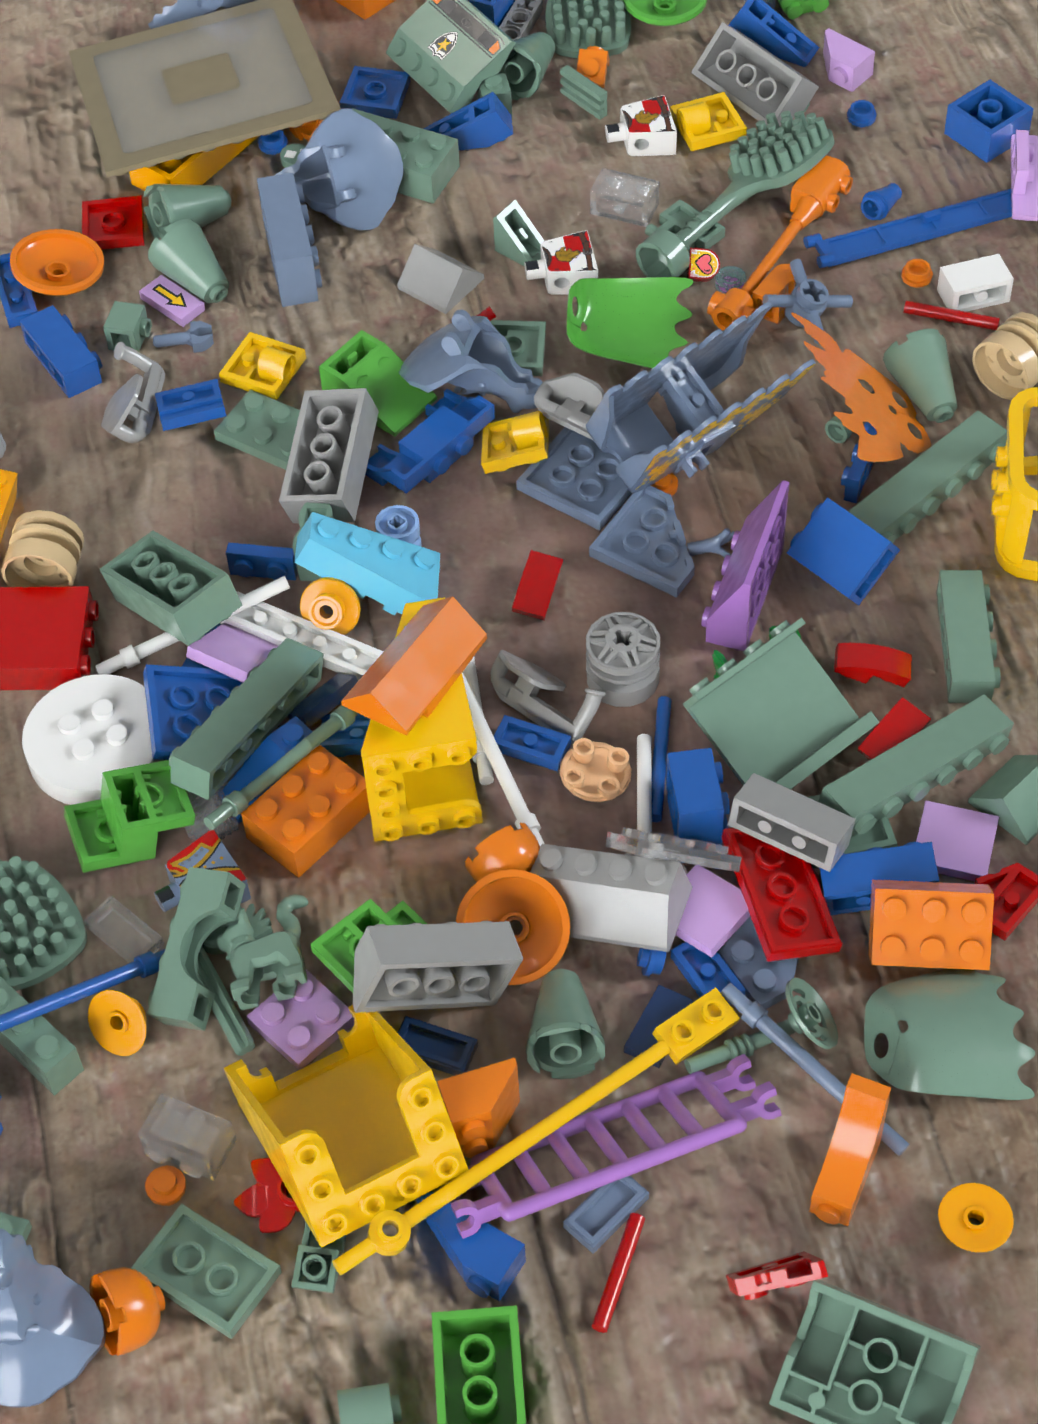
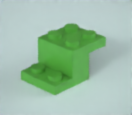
M169 760L105 771L102 773L101 798L99 800L64 806V817L83 873L155 859L159 831L194 825L195 813L187 791L170 783L171 766H169Z
M369 899L310 944L311 950L353 993L355 949L367 926L427 923L404 901H401L385 913L372 899Z

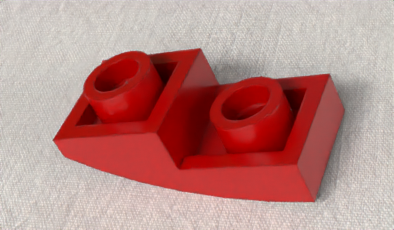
M533 550L530 551L512 605V612L545 621L564 559Z
M838 643L835 648L834 672L866 684L873 675L903 688L911 680L912 654L890 647L867 643Z
M902 697L861 743L858 751L871 760L923 730L929 724L931 718Z

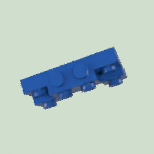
M449 389L444 390L443 398L433 406L430 404L425 406L428 418L398 442L399 452L393 451L382 444L377 446L378 452L368 459L365 475L381 486L389 482L406 494L423 479L431 483L439 475L444 474L461 456L470 452L474 446L473 437L495 419L494 404L480 395L465 397Z

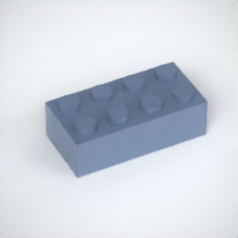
M293 172L257 178L263 223L282 307L319 301L317 288L323 287L320 270L314 269V267L319 265L317 247L313 246L312 226L308 225L310 222L307 205L300 204L305 202L302 184L296 185Z

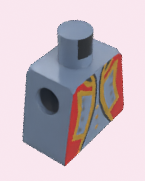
M214 830L208 831L167 861L165 867L171 884L154 892L155 898L163 912L172 909L179 904L181 897L180 888L182 882L186 879L189 867L230 872L246 884L241 903L251 899L246 877Z

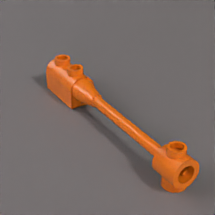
M826 155L810 171L797 180L791 189L790 211L793 214L787 228L741 289L731 288L726 293L714 292L709 301L707 313L711 315L714 324L719 329L725 330L739 317L745 315L747 318L756 310L751 298L752 292L763 281L797 233L815 219L820 218L825 211L831 213L836 211L840 201L838 193L847 195L853 184L850 170L843 161Z

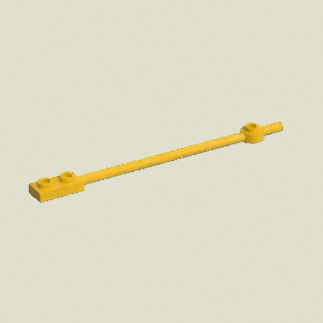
M715 987L657 1026L652 1033L658 1041L656 1044L405 1213L401 1214L394 1210H385L375 1215L369 1225L368 1237L333 1260L332 1263L340 1275H343L376 1252L384 1256L399 1254L406 1248L410 1239L411 1228L665 1056L669 1055L677 1065L736 1025L740 1017ZM386 1225H392L397 1229L398 1233L390 1237L384 1234L382 1228Z

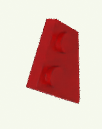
M1017 862L1002 868L996 874H986L975 879L974 884H988L994 893L992 933L1005 941L1038 903V875Z
M805 1251L726 1275L730 1292L737 1296H744L745 1300L763 1297L769 1294L768 1290L796 1287L808 1281L828 1277L824 1260Z

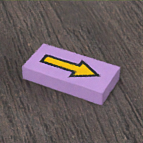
M160 275L139 291L141 300L182 327L205 311L204 302L163 275Z

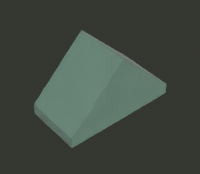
M514 200L493 218L495 251L524 266L526 261L541 259L540 244L544 240L518 202Z

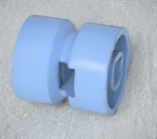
M393 505L381 510L376 516L375 529L377 533L422 547L419 518L412 508L404 505Z

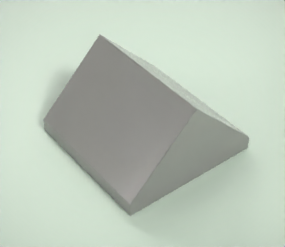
M414 244L397 286L399 290L447 314L484 279V274L436 249Z

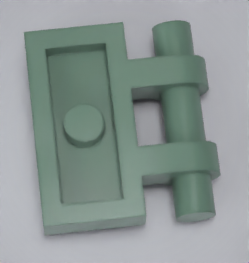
M678 200L659 214V224L661 226L657 227L649 224L645 229V234L650 236L659 229L676 234L701 212L684 201ZM716 223L695 241L688 250L695 246L702 249L711 248L725 237V227Z

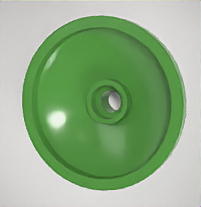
M623 0L626 10L632 16L644 23L655 26H675L686 23L699 15L705 8L707 0Z

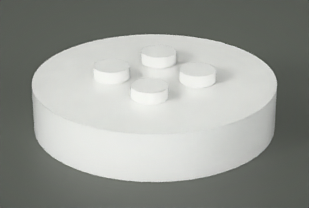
M107 674L89 675L59 685L47 693L34 706L23 729L22 746L33 779L49 796L69 805L99 800L101 798L102 773L105 771L165 761L152 758L145 687L134 680L122 676Z

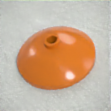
M49 229L32 233L21 239L11 251L10 268L16 280L26 288L44 295L66 296L87 289L101 277L104 270V255L98 244L86 235L71 230Z
M517 869L494 872L476 882L465 894L456 915L457 923L509 921L511 924L515 920L521 922L522 931L520 934L515 935V938L522 953L523 961L508 985L530 983L549 973L559 963L567 949L571 928L567 906L557 889L539 875Z

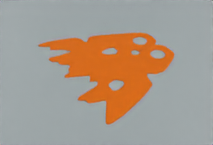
M791 312L792 316L804 326V331L825 349L824 351L804 341L805 346L813 353L815 359L826 369L824 371L825 376H822L821 379L845 397V404L852 410V414L837 411L833 412V414L841 420L846 428L859 436L857 456L860 460L888 462L901 459L904 456L900 443L909 451L917 454L931 447L930 438L924 427L915 419L917 415L916 410L906 393L851 350L845 349L842 352L837 342L825 331L807 319ZM859 380L868 382L875 393L872 394L866 390ZM892 392L898 393L905 400L907 408L901 407L895 401ZM888 406H892L897 414L892 413ZM863 422H869L877 431V435L869 434L865 430ZM908 423L918 428L922 439L916 438L910 432Z

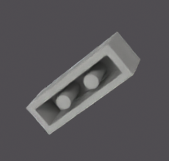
M753 773L734 797L728 825L830 872L849 846L856 819Z

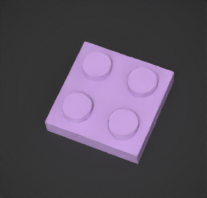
M307 970V983L301 984L298 981L294 998L278 1001L273 993L259 1007H256L246 1016L248 1024L297 1070L306 1067L339 1038L338 1031L342 1029L347 1031L354 1025V1017L350 1014L349 1008Z

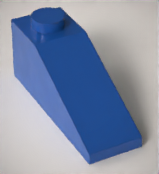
M747 0L729 23V26L740 31L777 58L802 67L808 65L820 48L763 0Z
M494 92L423 128L457 138L459 150L490 147L514 134L511 114Z
M295 716L268 735L215 798L216 802L221 806L222 800L234 790L240 791L313 731ZM269 786V787H268L267 789H265L262 793H260V794H259L258 796H256L253 800H251V801L248 803V805L250 806V805H251L254 801H256L264 792H266L271 786ZM241 814L236 817L231 816L238 824L243 821Z
M430 1191L429 1193L417 1198V1204L425 1198H427L428 1196H430L431 1194H433L434 1192ZM449 1202L425 1219L466 1282V1286L482 1298H487L489 1295L500 1302L526 1262L525 1244L487 1222L483 1223L475 1234L462 1239L456 1224L465 1221L469 1215L456 1218L450 1203L452 1202Z

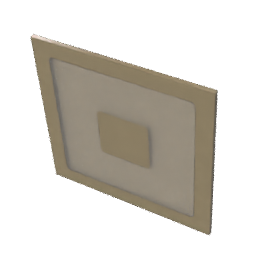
M257 0L69 51L107 177L121 176L132 170L154 167L161 162L183 159L190 154L212 151L216 147L230 143L237 144L252 137L270 135L275 131L289 127H299L304 123L318 119L324 120L331 113L341 109L293 0Z

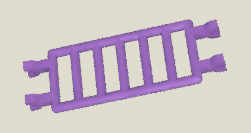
M742 1054L732 1059L727 1064V1067L709 1075L702 1071H697L577 1116L513 1159L535 1192L534 1195L512 1202L496 1175L492 1173L469 1189L471 1190L483 1185L489 1195L488 1197L472 1202L467 1199L459 1200L462 1196L461 1194L452 1200L450 1204L456 1218L469 1215L465 1221L456 1224L458 1232L462 1239L475 1234L483 1223L502 1216L508 1222L514 1221L745 1131L747 1122L755 1118L762 1117L763 1119L770 1120L782 1116L781 1110L774 1102L764 1105L767 1099L777 1095L776 1088L770 1081L756 1087L755 1081L749 1074L739 1077L742 1071L752 1067L750 1060L745 1054ZM697 1088L725 1121L703 1129L677 1096ZM732 1089H737L738 1091L754 1089L751 1096L733 1103L723 1094ZM661 1102L688 1136L666 1144L640 1110ZM624 1116L650 1150L628 1158L603 1124ZM587 1130L612 1165L590 1173L566 1138ZM549 1144L574 1178L552 1188L528 1153ZM504 1145L473 1156L470 1160V1165L467 1166L468 1169Z

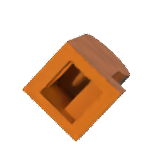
M790 264L777 265L752 292L755 309L763 305V296L765 294L790 295L796 286ZM772 307L763 318L779 324L785 316V307Z

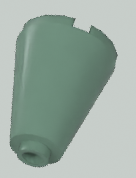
M536 32L514 40L516 43L499 74H506L512 100L531 97L538 90L555 52V43L547 33Z
M153 184L147 186L144 191V197L149 196V205L144 206V214L154 238L162 239L167 234L164 229L181 219H191L202 228L227 215L231 207L230 194L220 185Z
M181 219L168 225L164 229L167 234L161 240L156 237L148 250V259L153 267L206 303L222 301L228 294L229 282L201 227L191 219Z
M937 329L914 331L906 335L908 341L901 345H898L897 341L891 344L884 353L883 361L886 369L926 419L942 423L951 419L957 409L946 339L943 334L940 335Z
M566 969L553 970L543 977L526 1044L527 1062L533 1070L540 1073V1069L551 1072V1077L555 1079H574L587 1075L595 1070V1063L600 1058L602 1061L605 1058V1041L580 978L573 971Z

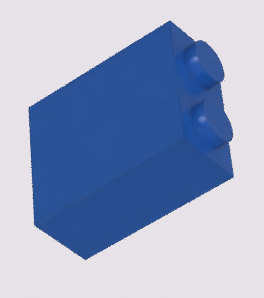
M827 497L823 503L815 507L810 517L811 520L804 530L798 532L793 537L787 554L854 603L860 605L900 549Z

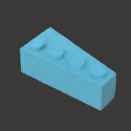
M315 512L311 513L297 536L294 563L322 578L331 577L346 582L353 588L358 597L364 599L365 596H368L384 605L383 610L394 616L397 612L403 613L406 603L438 598L439 552Z

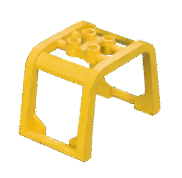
M1038 387L1025 389L1011 400L1007 416L1006 446H997L995 466L1000 468L998 470L993 469L991 478V490H994L991 515H994V552L997 562L1011 575L1033 581H1038V562L1026 560L1023 557L1033 510L1038 511V490L1032 488L1026 482L1024 475H1038V456L1024 457V442L1031 408L1038 406Z

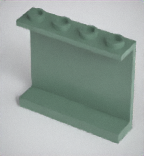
M802 617L792 625L787 620L782 622L769 632L772 639L764 644L761 639L754 642L743 651L746 658L739 663L734 658L726 662L716 670L719 677L714 681L710 682L707 677L689 689L693 696L683 703L684 707L742 785L755 773L788 789H792L880 723L872 711L861 718L858 717L797 635L796 631L806 624Z

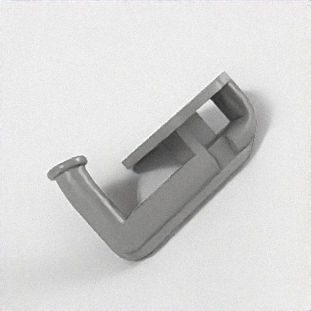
M119 342L114 349V358L116 360H125L145 373L144 377L135 374L112 396L105 409L101 427L122 441L137 443L151 432L157 410L155 393L162 391L165 372L157 362L126 346L124 342ZM126 418L133 421L132 429L123 424Z
M571 373L542 382L535 392L534 404L547 419L592 439L586 430V424L605 393L602 387L595 381L578 373Z
M500 650L490 672L492 685L502 701L541 727L570 735L571 744L583 738L599 708L602 696L606 695L603 691L585 688L586 697L575 719L571 720L536 697L540 688L564 691L566 688V684L540 666L507 651ZM508 669L519 676L516 684L504 677Z

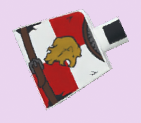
M665 95L623 105L620 108V123L605 125L607 142L624 141L627 154L630 156L676 155L677 130Z
M588 230L543 241L540 244L541 259L524 262L526 279L544 278L547 292L551 295L569 294L570 287L579 279L598 278V268Z

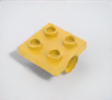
M725 92L670 106L673 121L691 151L731 142L741 136H747V127Z
M249 332L220 371V383L245 391L251 389L277 400L306 360L305 349Z
M535 411L486 425L483 428L481 465L484 473L502 472L511 467L527 463L534 464L547 459L549 419L541 411Z

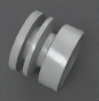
M614 612L602 616L594 622L586 635L588 687L605 692L606 695L602 696L601 702L615 707H631L643 703L655 693L659 684L660 634L655 625L644 616L631 612Z

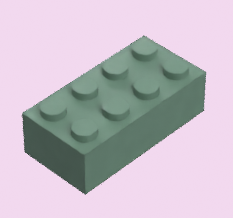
M352 108L353 111L375 122L398 146L403 162V177L397 193L434 204L460 167L458 139Z
M154 530L100 568L116 601L187 646L200 640L205 633L220 622L228 619L233 612L243 606L228 573Z

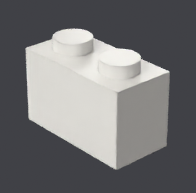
M1000 254L940 267L937 291L947 308L967 312L1010 302L1014 278Z

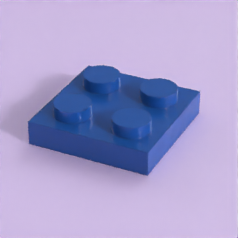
M354 66L340 100V108H354L384 118L397 119L411 82L410 75L402 71Z

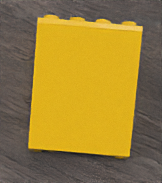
M446 598L406 603L395 638L423 605ZM462 673L430 716L422 715L407 736L370 719L361 749L374 842L383 840L395 841L401 837L417 834L429 835L440 830L468 828L475 824L483 823L482 810L470 759L477 752L476 735Z
M353 1005L348 1007L350 1014L354 1017L352 1030L348 1033L345 1029L337 1032L343 1049L276 1082L267 1067L259 1070L260 1076L250 1074L242 1059L224 1067L240 1108L321 1248L370 1223L378 1213L385 1210H396L454 1180L468 1170L431 1068L378 1012L355 1013Z

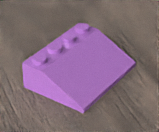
M782 480L746 517L741 531L736 530L734 532L731 543L733 553L731 556H725L721 569V575H724L722 581L716 580L712 591L711 600L714 601L712 607L706 606L703 613L701 626L706 627L705 642L741 651L748 647L784 549L789 492L788 481Z

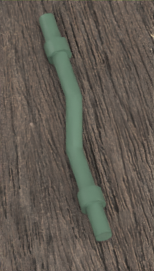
M342 705L330 714L329 720L300 741L260 776L240 791L234 790L222 800V805L204 818L206 827L214 830L229 817H236L248 808V803L276 782L312 750L338 730L344 731L352 725L359 713Z

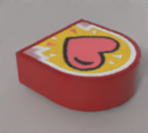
M690 248L688 250L690 265L687 271V278L696 282L712 280L720 269V260L716 253L709 249Z

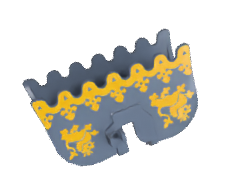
M771 301L761 305L749 317L746 318L745 315L739 317L725 330H715L700 344L696 342L690 344L675 358L668 356L651 371L643 370L632 379H629L624 386L621 384L615 385L605 393L600 404L587 422L586 430L602 452L611 453L620 461L615 471L631 492L643 490L672 472L677 474L684 470L687 476L691 478L698 471L692 462L696 463L699 469L703 471L710 464L705 456L718 450L728 438L747 426L784 397L816 364L813 359L807 361L790 376L788 374L781 376L767 389L764 387L758 389L744 402L740 403L738 401L726 410L722 408L711 393L712 389L729 378L743 364L748 341L765 314L772 308L773 304ZM656 392L664 397L668 410L676 423V431L680 435L675 440L672 439L647 404Z

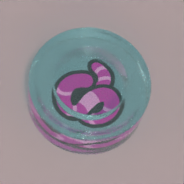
M735 266L723 267L715 275V287L717 291L726 293L731 288L741 289L746 283V273L741 268Z

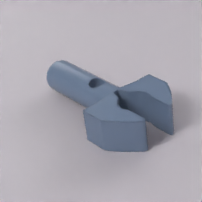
M202 321L190 322V329L186 332L155 335L153 337V345L156 348L188 344L193 347L194 353L203 352L214 344L212 326Z

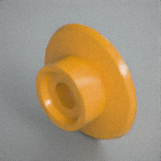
M332 577L317 579L310 583L301 595L300 613L302 618L311 621L320 629H330L346 635L353 630L360 617L359 598L353 588L342 580ZM323 606H330L333 614L325 613Z
M105 990L93 997L88 1007V1023L96 1041L105 1050L118 1056H129L139 1051L144 1044L147 1033L146 1013L143 1006L136 999L115 990Z
M965 1183L952 1188L942 1198L938 1209L939 1224L945 1236L953 1244L967 1251L988 1252L997 1249L1007 1241L1013 1230V1212L1008 1201L997 1190L984 1184ZM968 1219H977L981 1224L973 1225Z

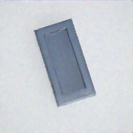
M631 1176L599 1187L563 1221V1228L594 1254L628 1220L630 1213H635L649 1199V1192Z

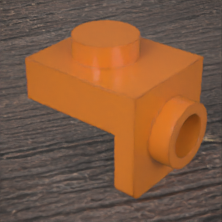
M589 46L587 49L579 48L577 71L601 88H605L607 67L610 64L608 51H604L603 48L597 46Z

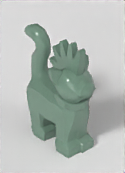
M292 894L284 897L277 905L276 919L283 927L281 932L273 933L272 923L269 917L265 918L266 912L264 908H261L255 914L254 904H250L246 912L240 906L236 920L228 922L225 932L218 936V948L223 952H227L226 960H230L233 973L237 980L230 984V989L234 1001L237 1000L241 1010L259 1007L261 981L277 978L272 986L278 1001L294 998L298 981L301 984L307 983L306 967L300 944V923L297 917L291 913L293 910L308 905V899L305 896Z

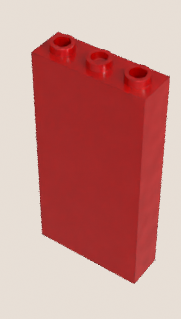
M89 586L0 587V690H53L65 682L90 675L91 658L88 653L89 648H94L95 630L92 626L93 621H98L99 603L97 600H93Z

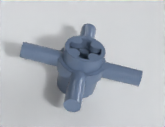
M800 259L790 262L791 271L796 283L790 295L765 294L763 296V304L771 301L772 307H786L785 315L792 324L804 327L792 316L791 312L807 319L823 331L820 316L826 308H851L853 304L851 295H829L827 288L821 282L815 279H807Z

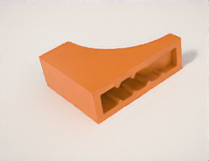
M851 1073L846 1086L838 1121L812 1193L809 1212L816 1214L823 1222L833 1225L840 1223L847 1227L881 1143L891 1087Z

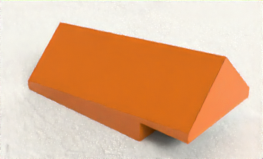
M453 596L423 605L342 699V706L407 736L422 715L430 716L486 641L487 633Z

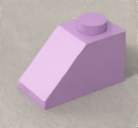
M829 28L825 30L823 57L828 80L853 92L873 75L875 51Z

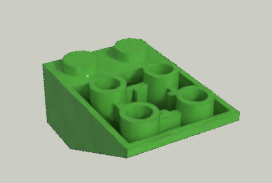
M363 330L358 332L319 366L322 390L366 388L379 411L376 426L394 437L425 410L427 404L431 405L437 400V395L433 391L426 393L420 388L411 386L403 379L399 371L404 362L384 342Z

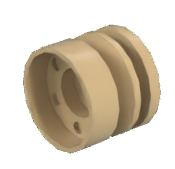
M1020 312L1011 315L995 332L991 333L974 349L972 361L977 376L992 393L1001 398L1012 400L1019 392L1034 387L1038 382V317L1033 314Z
M36 510L22 514L16 519L12 529L9 547L1 569L3 580L9 587L73 586L77 572V563L84 544L83 532L72 520L52 511Z

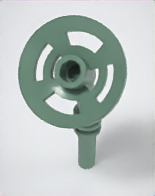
M792 978L787 982L785 988L791 1013L788 1014V1019L777 1023V1025L788 1035L796 1032L798 1034L804 1033L811 1041L823 1049L828 1050L835 1047L838 1043V1030L826 1003L806 981L800 978ZM792 991H795L801 994L802 996L795 995L793 997ZM761 1031L749 1036L744 1033L740 1037H733L732 1040H725L722 1046L686 1058L684 1064L688 1073L692 1074L727 1060L731 1061L742 1054L750 1057L754 1055L755 1050L773 1042Z

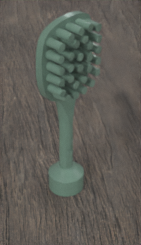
M623 0L547 1L545 11L546 33L553 39L555 53L558 55L578 58L579 48L587 49L589 46L601 47L604 51H608L609 56L620 54L627 49L631 35L630 13L626 10Z
M784 111L781 113V127L775 113L766 115L768 125H766L764 120L756 122L757 130L756 128L748 129V138L747 136H741L737 139L738 144H732L729 147L731 165L727 173L731 183L724 192L676 234L659 229L636 248V260L642 272L647 277H679L690 265L688 248L725 215L756 193L786 186L810 171L828 154L835 143L833 133L830 129H827L824 118L816 117L815 113H809L805 117L803 111H798L794 114L795 119L793 120L790 111Z
M13 856L9 861L0 860V977L15 991L44 981L71 963L84 949L87 942V931L77 906L61 883L48 871L40 867L37 862L22 861L20 857Z

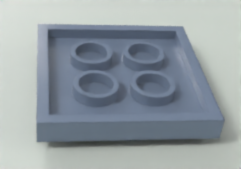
M566 427L549 444L548 458L531 464L516 481L517 490L599 531L633 493L615 471L616 467L620 464L616 456L611 453L602 452L594 440Z

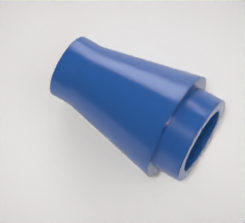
M890 183L885 187L866 193L861 202L863 215L870 220L884 219L894 204L901 198V188L895 183Z

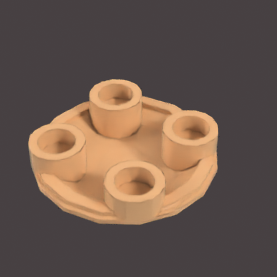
M581 738L574 742L573 748L567 751L561 760L559 774L563 785L572 795L585 801L604 802L615 799L626 790L631 781L632 769L629 764V754L625 749Z

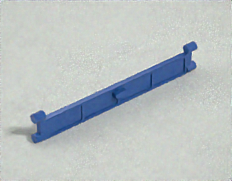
M1011 189L825 240L822 239L820 233L805 236L803 238L804 246L806 249L816 248L820 254L816 259L820 269L847 263L1012 217Z

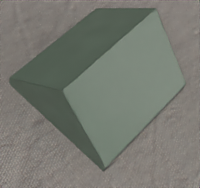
M1014 755L968 799V803L980 812L999 816L998 825L1025 845L1038 834V755Z

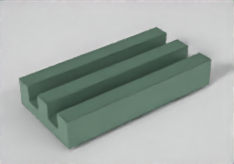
M569 65L561 68L560 74L564 77L560 79V84L563 85L560 88V93L599 120L607 116V91Z

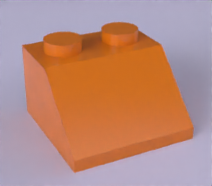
M515 1057L437 1081L438 1089L464 1157L472 1158L477 1154L494 1148L520 1102L518 1066Z

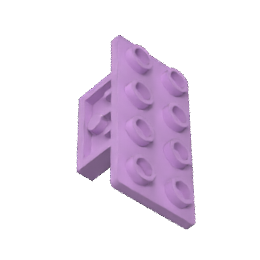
M1016 130V134L1011 136L1012 219L1038 221V136L1029 135L1027 130Z

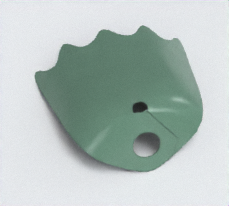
M944 969L889 983L878 988L870 996L865 1007L864 1046L866 1060L879 1076L894 1087L918 1093L1005 1100H1024L1035 1096L1032 1089L1024 1085L1017 1074L1019 1067L1035 1056V1051L1031 1047L1017 1041L1013 1035L1015 1023L1023 1017L1024 1012L998 997L997 989L1005 983V978L976 972V970ZM904 1020L908 1024V1030L904 1033L899 1029L898 1021ZM880 1033L885 1034L889 1042L888 1053L884 1058H879L874 1048L875 1039Z

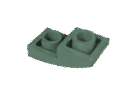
M305 1222L302 1245H298L291 1287L334 1293L339 1273L332 1261L343 1254L347 1235L321 1248L308 1224Z

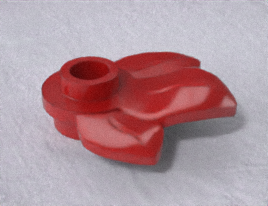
M270 1158L252 1160L251 1169L257 1183L237 1196L233 1201L234 1205L246 1216L260 1218L259 1227L261 1233L279 1232L291 1224L296 1212H300L293 1198L288 1197L289 1191Z

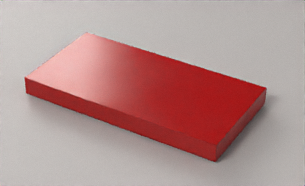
M735 828L724 829L721 837L748 906L767 962L839 952L843 944L811 863Z

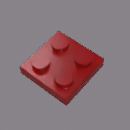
M142 195L82 201V234L95 241L101 250L144 246V204Z

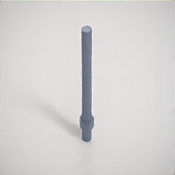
M729 983L722 990V996L742 1014L741 1019L752 1029L757 1027L841 1104L843 1103L846 1086L767 1016L768 1010L758 1001L752 1002L732 983ZM886 1122L884 1123L881 1140L900 1156L910 1144Z

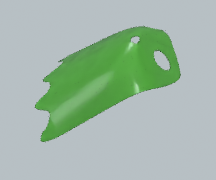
M682 277L579 279L569 289L567 336L576 348L584 352L653 369L659 362L669 356L668 354L671 350L685 346L688 343L687 340L677 334L675 325L680 321L690 318L692 312L680 305L676 298L681 291L693 284V280ZM574 296L577 299L576 316H574L572 310V301ZM582 322L587 326L586 331L581 330Z

